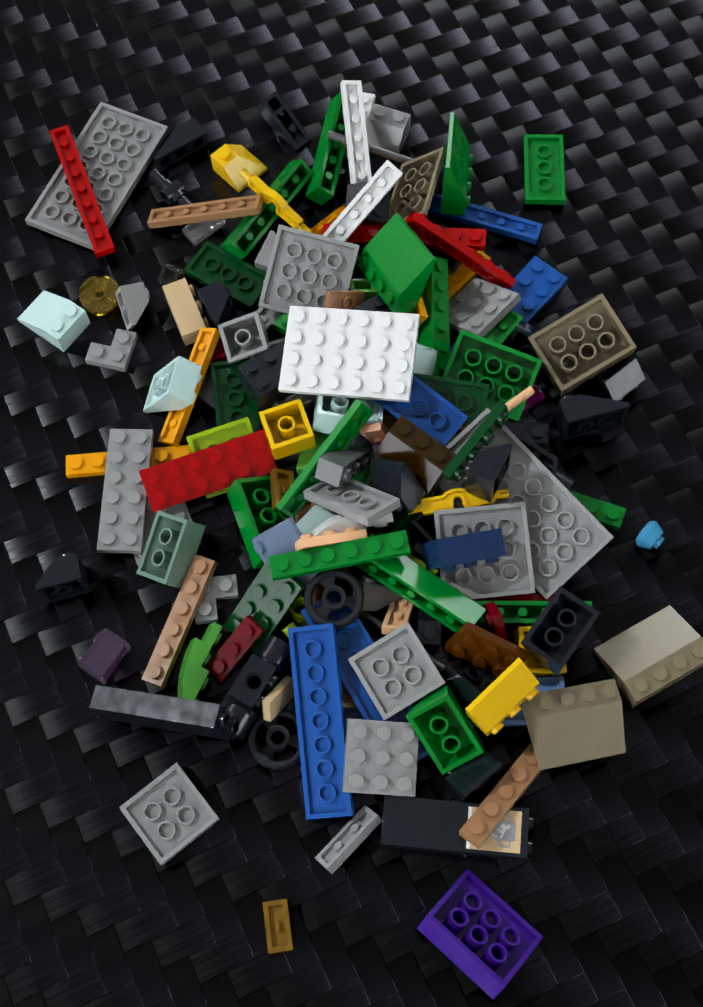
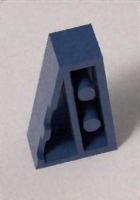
M501 528L436 539L421 544L426 570L428 571L440 568L442 572L456 570V565L462 564L464 568L478 566L477 561L485 560V564L499 562L498 557L506 556Z

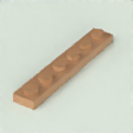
M258 194L152 209L147 224L150 229L253 216L260 214L264 200L262 195Z
M195 554L142 676L143 681L165 688L218 563L216 561Z
M532 742L459 830V835L477 849L483 845L541 772Z

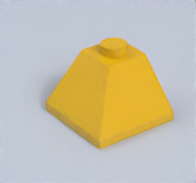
M224 144L210 155L213 170L238 193L248 186V182L239 175L243 168L253 176L257 175L258 177L268 170L263 163L242 145Z

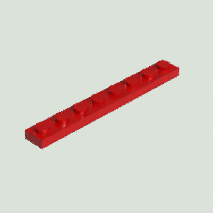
M68 125L50 130L49 132L96 258L116 252Z
M323 223L322 235L331 224ZM359 225L346 242L365 247L384 225ZM443 228L451 236L459 238L461 243L467 247L473 248L476 251H485L487 229ZM414 232L428 249H439Z

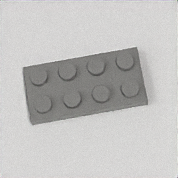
M353 479L340 487L319 481L303 491L304 499L366 526L373 525L376 521L400 507V498Z

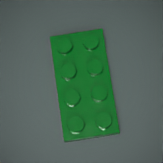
M524 134L525 204L565 205L563 135Z

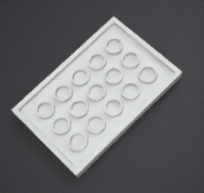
M290 306L278 390L283 393L410 403L420 315Z

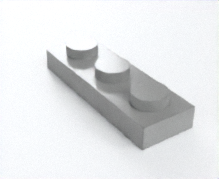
M364 805L315 859L327 871L333 874L380 824L382 819Z

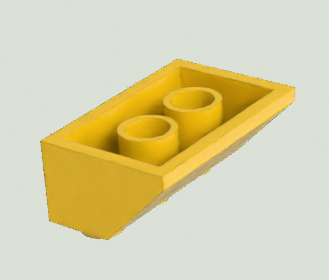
M518 657L465 708L467 716L487 736L490 733L495 735L504 727L502 722L508 716L513 718L522 709L519 705L526 699L531 701L539 693L537 689L539 681Z

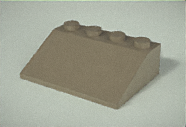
M445 147L401 164L400 171L403 175L396 182L391 196L388 221L395 213L400 214L404 220L415 211L427 216L446 153Z
M603 294L528 337L538 359L543 360L541 364L560 397L632 355L637 348Z
M670 605L593 649L612 679H615L617 687L631 708L703 667V638Z
M615 679L539 692L531 701L526 699L521 703L540 771L626 753L622 700Z

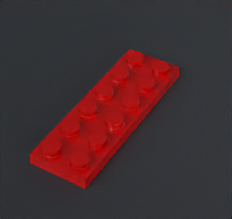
M263 429L140 470L139 474L154 513L158 510L160 511L230 487L235 479L259 477L269 474L273 468L277 469Z

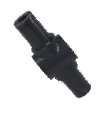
M157 168L150 172L149 178L159 186L160 194L167 204H175L176 206L193 204L187 198L186 190L177 179L173 181L169 178L167 179Z

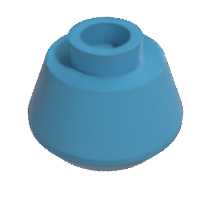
M649 521L636 538L637 546L649 550L653 547L657 549L665 539L662 537L664 532L656 521Z

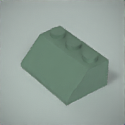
M158 510L136 574L181 589L195 554L198 551L206 526Z

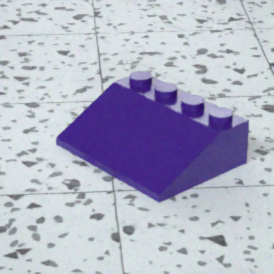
M468 868L417 927L428 940L492 999L506 987L543 938L538 931Z

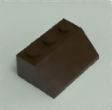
M402 415L387 432L374 454V458L405 462L426 492L424 496L427 497L444 477L442 474L443 470L456 454Z

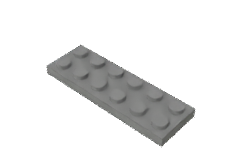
M110 429L97 542L98 553H143L148 497L139 471L151 467L154 440L153 429Z

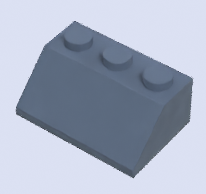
M291 516L256 536L251 541L254 544V550L260 555L265 564L269 556L296 551L294 543L300 539L302 534ZM318 573L297 576V578L307 587L310 580Z

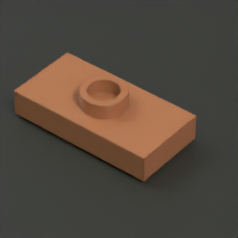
M327 291L325 308L351 309L364 302L365 292Z
M378 422L364 425L360 430V434L379 448L389 429Z

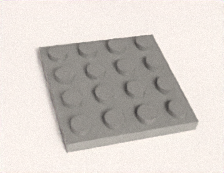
M279 224L258 306L289 314L290 306L325 308L327 291H349L360 245Z
M525 501L434 511L437 539L501 528L506 556L498 557L499 562L485 564V560L477 561L478 566L464 568L463 564L456 565V570L442 572L440 568L441 580L470 599L535 593Z

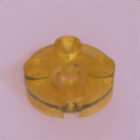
M104 275L99 278L93 276L85 280L79 290L80 302L84 309L97 316H104L118 305L115 294L119 288L118 284L111 277ZM99 292L101 294L104 292V296L97 298L96 293Z

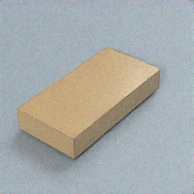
M285 676L262 700L264 720L271 722L294 697L293 677Z

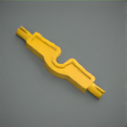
M245 168L240 171L239 175L248 182L247 185L257 195L261 194L266 204L274 203L277 215L292 228L312 232L303 223L304 220L288 205L279 193L269 188L257 175L253 176Z
M453 488L441 496L423 498L413 512L408 513V515L422 512L423 516L434 515V511L454 509L453 501L455 499H460L464 508L494 505L498 499L509 498L508 489L497 490L490 503L467 493L466 488Z

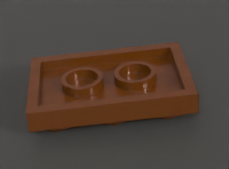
M468 621L445 642L444 650L453 656L468 661L496 677H499L518 657L524 663L529 655V651Z

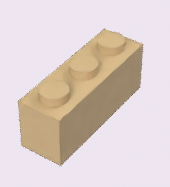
M183 278L164 285L162 288L184 344L187 346L196 342L201 327H210L206 317H201L200 313L203 310L199 300L195 301L193 298L196 294L192 284L188 285L186 279Z

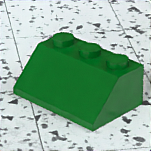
M447 684L423 697L406 715L407 720L442 775L484 753L481 738Z

